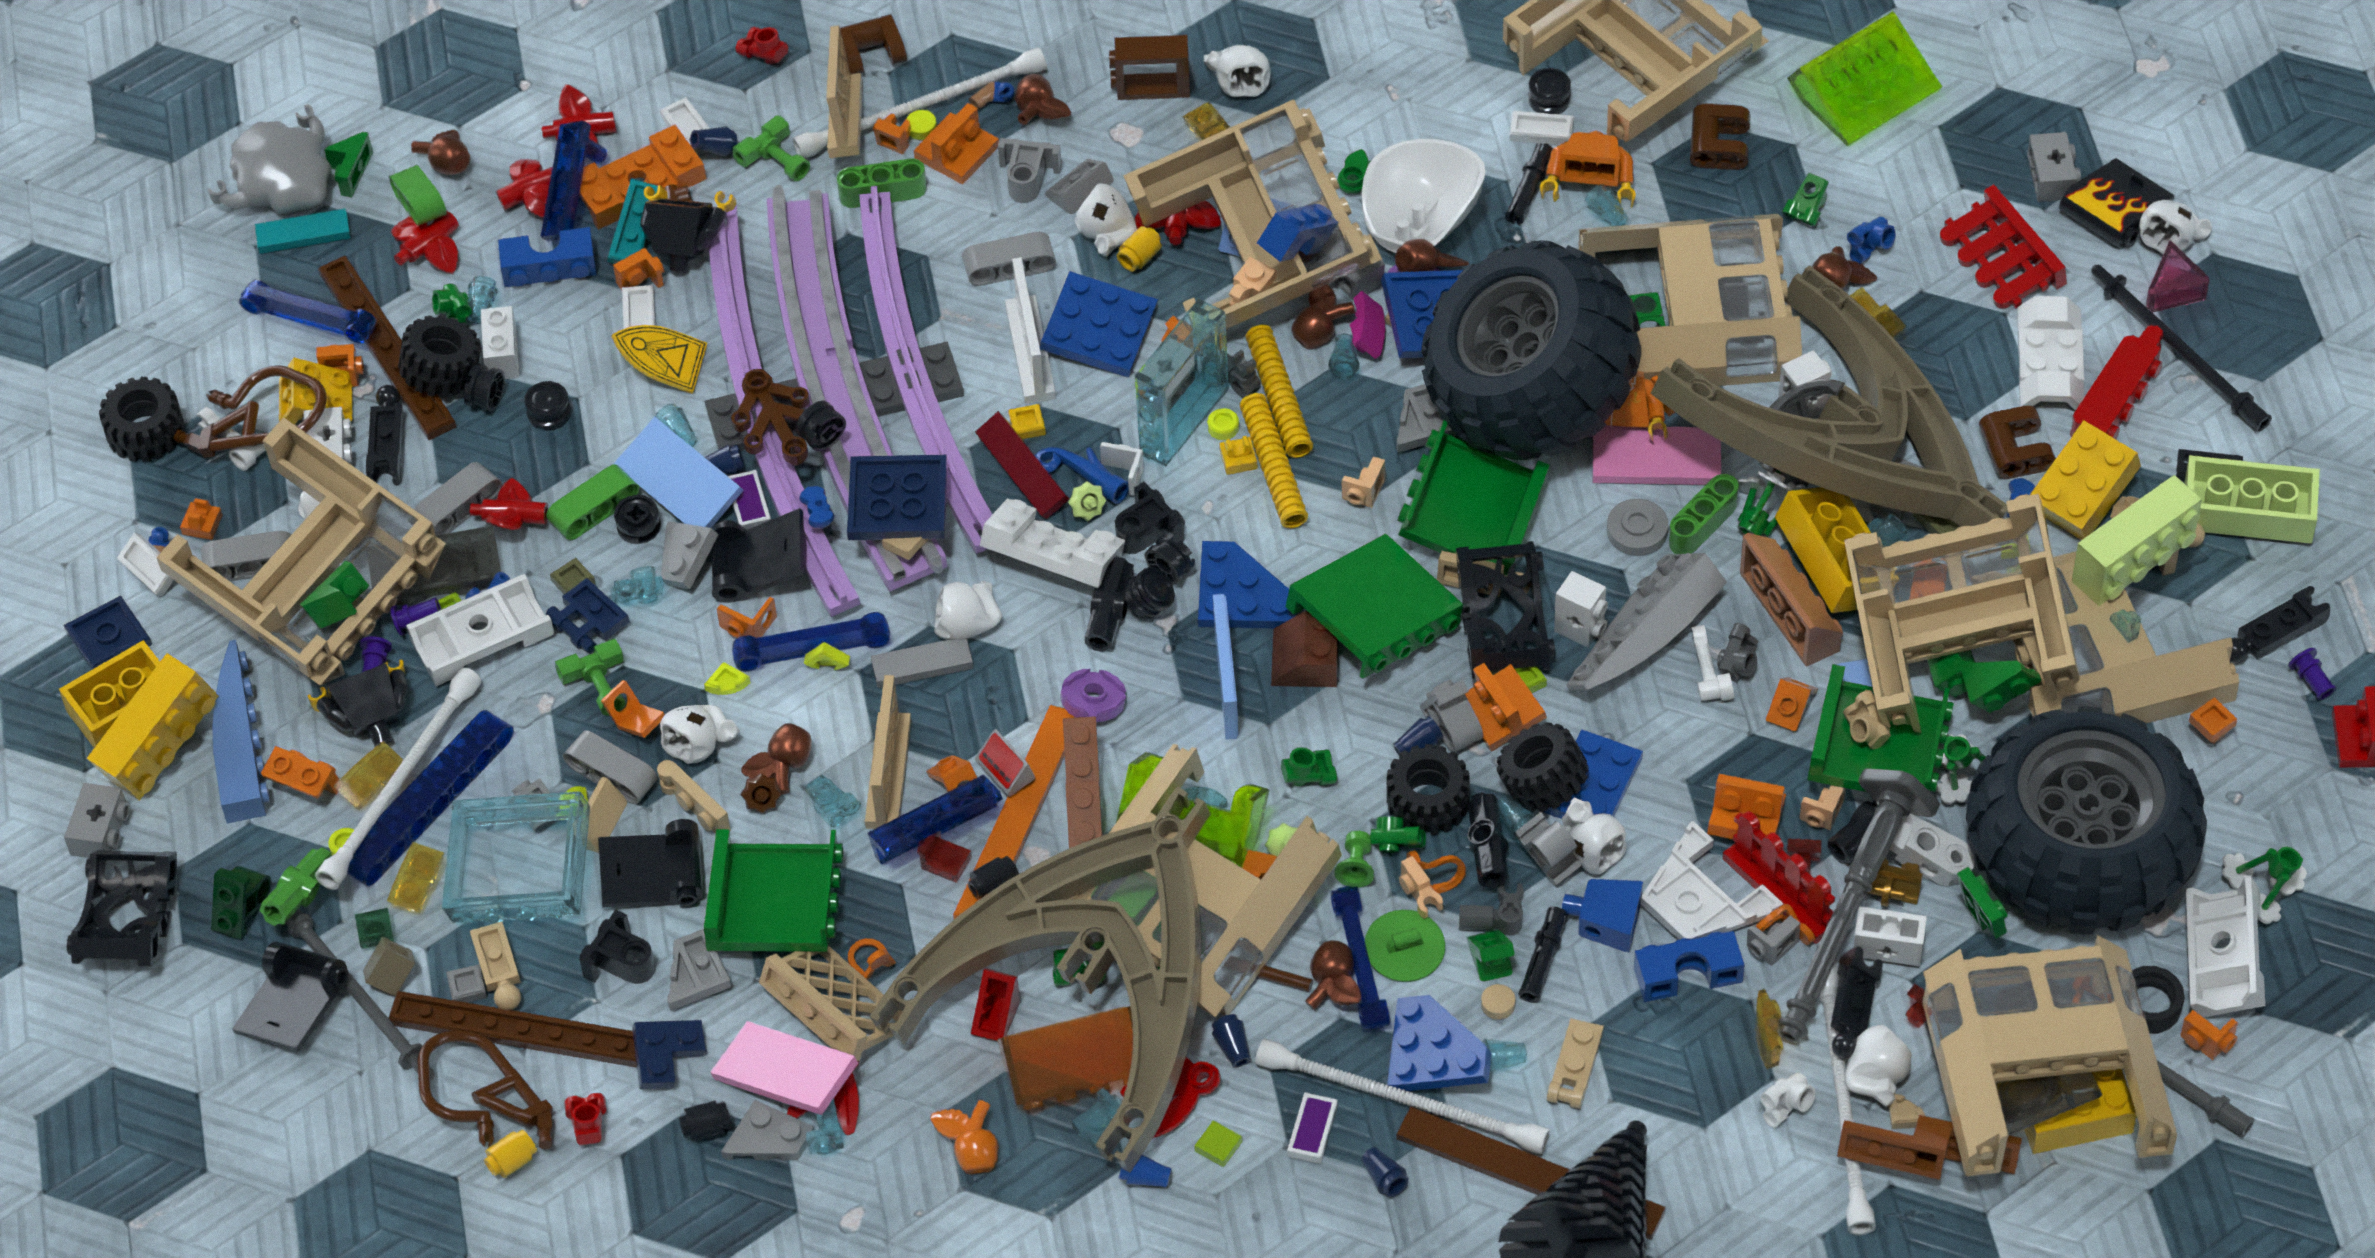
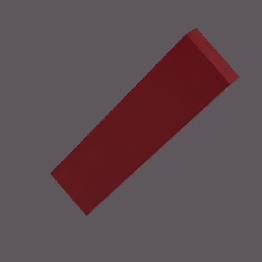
M997 411L975 431L1043 518L1047 520L1070 499L1002 413Z

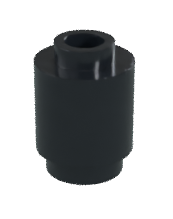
M1008 856L1002 859L997 857L971 872L968 886L976 899H980L1006 881L1017 876L1019 871Z
M716 1100L684 1108V1116L678 1117L683 1137L690 1136L692 1142L723 1134L725 1129L732 1128L725 1101L717 1103Z

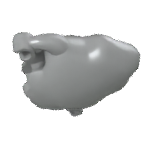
M308 104L304 105L305 112L307 113V116L304 117L295 113L298 125L302 128L287 127L282 122L275 121L257 122L250 129L244 131L240 138L236 139L231 145L232 157L229 165L233 170L232 177L237 181L238 193L228 194L226 184L222 180H218L217 185L221 190L220 192H213L210 188L208 189L211 201L215 204H224L225 206L237 209L249 206H271L279 214H289L298 210H312L321 206L327 196V183L331 176V165L325 158L320 156L321 143L324 140L325 132L321 121L314 115L313 108Z

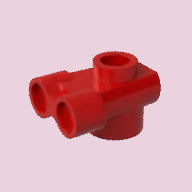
M753 26L748 31L746 38L738 40L735 50L737 54L748 58L754 56L764 59V62L767 64L778 63L788 53V44L780 40L776 29L771 27L761 29Z
M592 1093L585 1098L579 1096L566 1098L564 1101L565 1115L572 1121L577 1143L579 1145L599 1143L602 1139V1115L607 1111L605 1096L601 1093Z

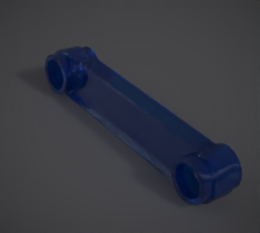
M252 280L245 287L239 299L241 307L251 314L257 315L260 312L344 335L357 344H362L365 340H368L377 324L376 318L364 309H356V311L344 309L270 288L260 280Z
M871 612L857 620L758 638L750 635L741 636L732 643V656L737 669L748 672L756 670L764 664L805 657V654L824 642L838 650L862 646L880 648L888 644L891 632L885 615L879 612Z
M1357 886L1339 887L1337 890L1330 891L1334 916H1341L1347 943L1353 954L1354 971L1362 996V1003H1358L1362 1030L1369 1029L1370 1031L1382 1029L1384 1026L1390 1025V1017L1386 999L1379 1000L1358 916V913L1362 912L1359 889Z

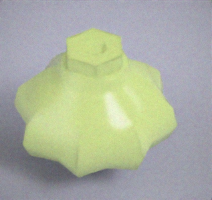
M1087 481L1081 486L1073 488L1072 496L1068 503L1072 508L1074 517H1081L1088 522L1094 516L1102 514V507L1107 500L1102 494L1101 486H1094Z
M1282 823L1277 828L1270 829L1269 838L1264 846L1271 855L1278 856L1298 827H1290Z

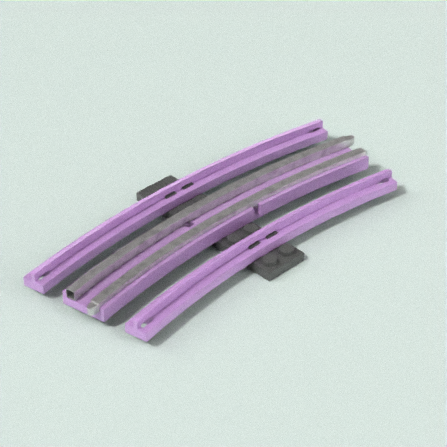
M776 185L773 189L772 198H767L770 245L779 306L796 376L795 379L778 382V384L807 389L809 404L802 409L805 410L815 402L824 400L829 402L835 411L845 418L846 428L843 435L830 448L820 452L847 514L850 457L893 456L878 416L903 410L908 415L923 454L947 455L946 502L975 553L978 554L987 550V548L979 546L981 537L977 531L980 529L983 531L984 523L992 516V513L955 444L938 402L963 397V386L948 341L921 348L918 346L901 279L894 236L890 192L878 193L877 186H871L870 194H859L868 273L877 318L887 353L885 357L859 363L855 348L853 349L852 337L839 285L833 248L828 193L822 194V190L809 191L810 200L786 202L782 186ZM736 205L732 211L725 212L727 225H725L724 219L718 233L709 245L718 319L735 393L705 400L704 402L717 448L720 449L728 444L730 446L738 444L740 451L745 450L744 438L751 432L762 410V406L759 400H757L750 413L751 427L744 432H738L733 428L731 416L735 411H738L745 396L742 390V380L746 373L752 369H762L745 291ZM879 205H882V212H879ZM869 206H872L873 212L871 213L869 210ZM772 396L775 402L792 406L790 399ZM798 396L795 399H802L804 397ZM784 418L792 434L799 436L795 431L797 421ZM740 419V420H738L737 422H740V423H741V422H744L745 420H744V419ZM770 422L763 436L764 448L760 453L754 455L778 515L782 516L799 508L803 511L804 569L826 610L832 617L860 605L859 596L839 563L823 530L809 525L810 515L808 514V507L799 500V496L804 488L794 465L784 460L782 442ZM751 442V443H750V445H756V444H758V442ZM928 539L910 560L884 549L882 540H861L889 592L934 572L941 573L943 568L947 567L946 555L936 539ZM833 592L836 593V595L838 596L839 600L836 599V597L834 596Z

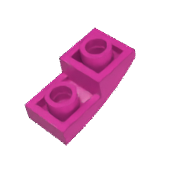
M1361 291L1353 298L1357 310L1355 312L1357 318L1349 324L1353 335L1352 343L1361 353L1367 352L1377 359L1381 355L1385 337L1384 311L1380 304Z

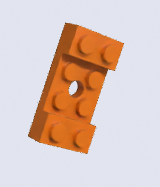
M676 124L649 136L650 145L598 168L596 163L593 162L567 174L571 192L573 194L577 192L588 207L598 230L619 220L631 178L645 179L643 182L657 186L660 185L663 188L672 184L676 185L677 188L684 186L689 188L706 180L704 163Z

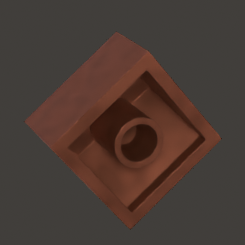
M1304 611L1273 629L1271 686L1337 687L1338 639L1308 611Z

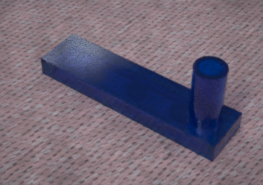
M584 120L560 124L540 235V237L547 241L560 240L559 231L572 230L574 227L585 158L600 164L607 157L606 148L589 138L591 125Z

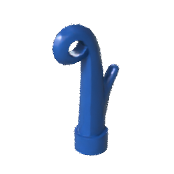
M1057 447L1041 449L1035 454L1049 473L1055 471L1060 463H1063L1092 485L1101 486L1103 496L1114 504L1122 502L1129 492L1128 482L1120 476L1110 473L1101 464L1090 447L1086 449L1088 460L1073 452Z

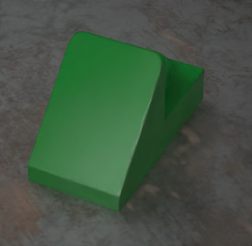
M360 132L332 144L324 150L326 160L331 165V169H335L334 178L335 182H338L341 196L353 197L372 156L373 150L368 132Z
M344 561L300 606L316 626L322 629L357 613V610L351 603L370 585L351 562Z
M1500 930L1467 937L1468 946L1481 981L1484 982L1512 975L1510 957L1515 956L1513 943Z

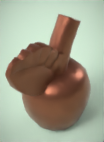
M1038 74L1027 75L1018 83L1015 100L1018 108L1022 111L1017 117L1021 124H1027L1035 115L1044 119H1059L1071 115L1068 105L1054 98L1052 87L1043 76Z
M448 130L447 132L436 134L432 142L413 141L411 144L412 153L428 154V161L431 167L445 175L460 174L467 169L470 163V154L466 145L460 141L457 130Z
M1426 239L1408 240L1397 249L1395 254V264L1400 272L1435 271L1436 266L1458 267L1469 265V262L1440 253V250Z
M1840 246L1834 247L1830 253L1820 255L1812 264L1815 270L1841 289L1849 281L1867 284L1877 280V276L1869 268L1856 261L1847 260L1844 250Z
M1321 280L1316 281L1313 284L1314 290L1309 292L1310 306L1299 313L1291 327L1294 338L1304 348L1309 350L1324 345L1333 337L1335 327L1332 320L1355 313L1353 301L1336 305L1337 299L1333 289Z
M783 724L771 737L768 743V752L758 753L748 759L741 769L742 774L749 778H754L762 773L767 777L775 778L782 795L789 793V767L800 768L807 762L812 745L810 733L795 724Z
M1325 941L1315 951L1311 959L1310 971L1312 977L1319 984L1305 1002L1315 1010L1328 995L1335 1004L1340 1006L1358 1004L1362 1000L1358 984L1351 978L1354 971V959L1351 948L1340 941Z

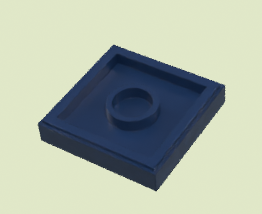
M121 595L63 625L66 633L91 670L143 640L148 646L152 645L150 637Z

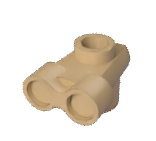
M1871 690L1858 694L1855 702L1843 711L1850 724L1851 736L1856 742H1867L1871 749H1877L1891 736L1890 727L1882 724L1877 711L1875 696Z

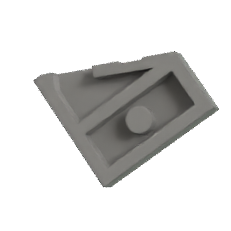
M1425 384L1405 389L1397 437L1398 453L1426 445L1432 429L1438 431L1443 422L1437 407L1431 401ZM1446 426L1444 433L1456 437V433Z
M668 521L660 579L668 586L691 589L718 534L712 528Z
M704 929L674 940L673 964L671 965L670 993L667 998L670 1011L731 987L730 979L717 951L706 950Z
M754 1100L722 1149V1157L726 1160H734V1156H754V1160H769L772 1158L799 1160L815 1135V1128L810 1124Z

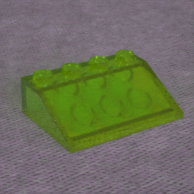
M1894 11L1801 66L1787 78L1802 103L1846 146L1942 88L1939 80Z

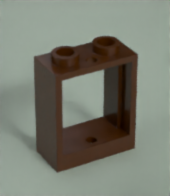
M1188 35L1115 37V50H1109V67L1116 69L1110 70L1111 88H1117V100L1190 98ZM1176 63L1177 72L1124 74V65Z

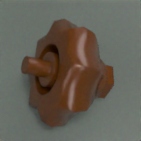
M760 773L754 778L746 779L745 787L740 795L745 800L746 809H753L762 814L768 809L777 807V801L782 792L778 788L777 779Z

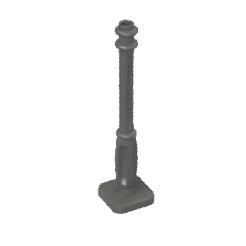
M1864 769L1859 777V784L1877 802L1878 807L1860 842L1849 872L1844 877L1845 888L1794 999H1789L1786 1002V1006L1789 1009L1786 1017H1781L1778 1020V1025L1781 1028L1779 1034L1789 1041L1798 1042L1800 1037H1805L1808 1034L1807 1021L1816 1016L1814 1006L1865 893L1872 890V884L1892 845L1903 817L1910 813L1914 816L1933 817L1939 809V801L1917 778L1907 772Z

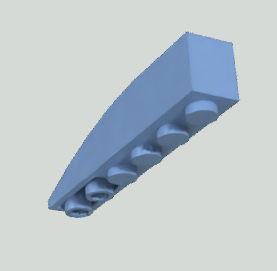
M236 640L229 641L220 669L216 689L219 697L215 701L212 723L213 755L221 806L227 824L266 816L264 803L270 802L266 782L261 783L260 776H263L261 774L264 768L263 758L256 754V749L262 748L258 729H252V723L257 722L254 703L248 704V697L253 696L250 677L244 678L243 671L249 670L247 655L245 651L239 652Z

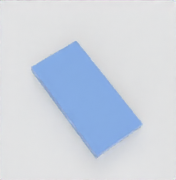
M656 417L648 423L614 463L619 465L639 487L684 524L712 528L744 491Z
M1224 594L1213 595L1214 631L1226 740L1237 739V736H1239L1237 696L1227 601Z

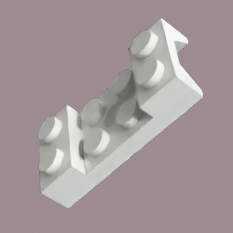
M1007 498L984 523L979 546L1096 588L1100 587L1110 562L1115 557L1122 558L1125 544L1124 539L1118 538L1108 531L1095 530L1087 539L1078 532H1068L1054 527L1049 522L1035 520L1037 509L1017 499L1011 500Z
M525 573L406 625L410 641L435 686L452 680L458 670L464 668L465 665L522 641L524 647H527L554 635L551 618L549 615L545 616L536 601ZM484 622L488 624L482 630H474L471 628L475 623Z
M2252 876L2245 877L2238 889L2216 894H2209L2195 888H2187L2186 910L2191 1007L2202 1017L2265 1006L2264 976L2259 966L2257 919H2261L2260 889ZM2221 939H2231L2225 948H2215Z

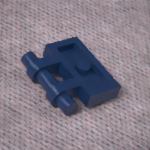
M587 578L562 596L563 604L567 607L560 611L555 606H552L546 612V615H549L551 618L552 626L559 632H565L575 647L584 649L588 654L593 653L594 646L597 645L591 639L594 635L598 634L606 641L630 623L628 614ZM577 617L585 623L580 628L572 622Z

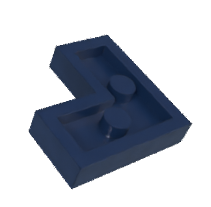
M702 1020L634 1022L632 1030L639 1089L674 1088L673 1057L704 1056L705 1043Z

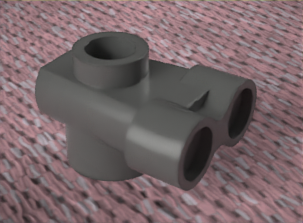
M1741 623L1733 625L1728 637L1729 642L1726 650L1722 649L1717 657L1719 671L1722 674L1730 673L1731 681H1738L1740 675H1753L1757 666L1755 649L1759 641L1750 635V628Z

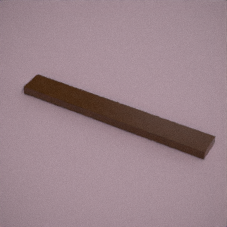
M346 255L319 267V275L391 385L400 392L401 400L427 440L429 441L457 428L455 420L437 394L430 396L424 391L420 393L415 390V386H409L405 383L406 379L401 377L398 362L402 340Z
M397 991L388 1017L396 1027L437 1034L446 1031H470L486 1037L495 1044L637 1068L633 1031L402 991Z
M1410 1107L1396 1134V1140L1535 1195L1546 1192L1551 1184L1571 1170L1413 1107ZM1646 1199L1645 1237L1653 1240L1666 1213V1207Z

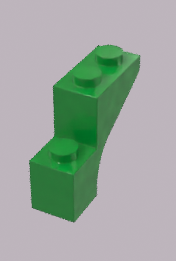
M1971 650L1927 660L1936 688L1945 691V687L1950 688L1949 695L1953 697L1967 692L1970 703L1988 713L2001 709L2004 704L2028 692L2031 687L2042 681L2039 672L2024 667L2019 661L1976 662Z

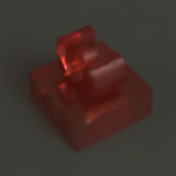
M1788 838L1786 853L1790 857L1795 853L1799 854L1805 860L1808 867L1807 872L1809 873L1811 860H1820L1822 840Z
M1914 984L1907 992V996L1913 1005L1908 1009L1905 1016L1908 1017L1909 1022L1920 1028L1926 1021L1923 1007L1925 990ZM1946 1012L1932 1013L1934 1020L1939 1022Z

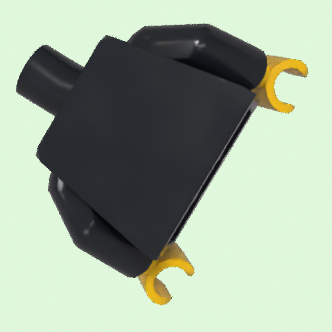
M659 185L655 194V190L648 186L644 189V196L648 201L644 204L640 226L648 241L652 244V250L655 253L670 254V271H688V256L702 253L709 247L726 217L725 212L732 211L736 207L737 201L733 194H731L729 200L726 203H722L725 194L723 191H719L715 194L714 198L717 207H713V203L667 199V192L663 187Z
M399 660V666L396 668L389 667L388 662L383 665L327 685L328 694L324 687H320L322 695L317 698L311 697L310 694L307 695L312 708L320 712L325 719L342 731H351L355 737L369 733L374 747L384 746L393 740L387 725L397 722L398 713L405 707L408 684L405 677L404 662Z

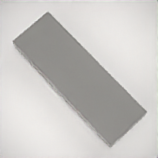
M967 638L960 640L950 639L871 656L877 688L883 687L884 675H894L896 685L973 669Z

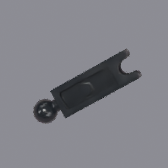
M384 385L377 390L375 396L379 406L370 407L366 476L378 483L379 476L389 474L392 476L393 484L397 486L401 483L404 412L402 405H398L400 401L398 389L392 385Z
M2308 586L2293 594L2292 599L2239 628L2237 634L2239 638H2232L2233 648L2230 662H2242L2247 657L2248 650H2251L2259 658L2307 630L2311 632L2327 622L2330 616V605L2328 603H2322L2318 606L2311 605V595L2315 591L2313 586Z
M1860 946L1848 950L1840 957L1837 970L1840 979L1830 1026L1840 1033L1834 1037L1831 1045L1834 1054L1842 1059H1849L1856 1047L1857 1037L1867 1029L1875 983L1880 981L1883 966L1880 959L1875 960L1873 966H1867L1863 960L1864 951Z

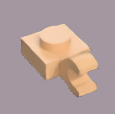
M1249 257L1233 278V288L1229 292V296L1233 299L1229 305L1232 306L1250 298L1251 295L1254 296L1266 291L1277 278V270Z
M1411 856L1401 861L1399 882L1407 895L1412 894L1417 901L1418 914L1424 919L1428 917V909L1425 906L1427 904H1434L1439 911L1443 910L1442 897L1432 889L1430 879L1415 858Z

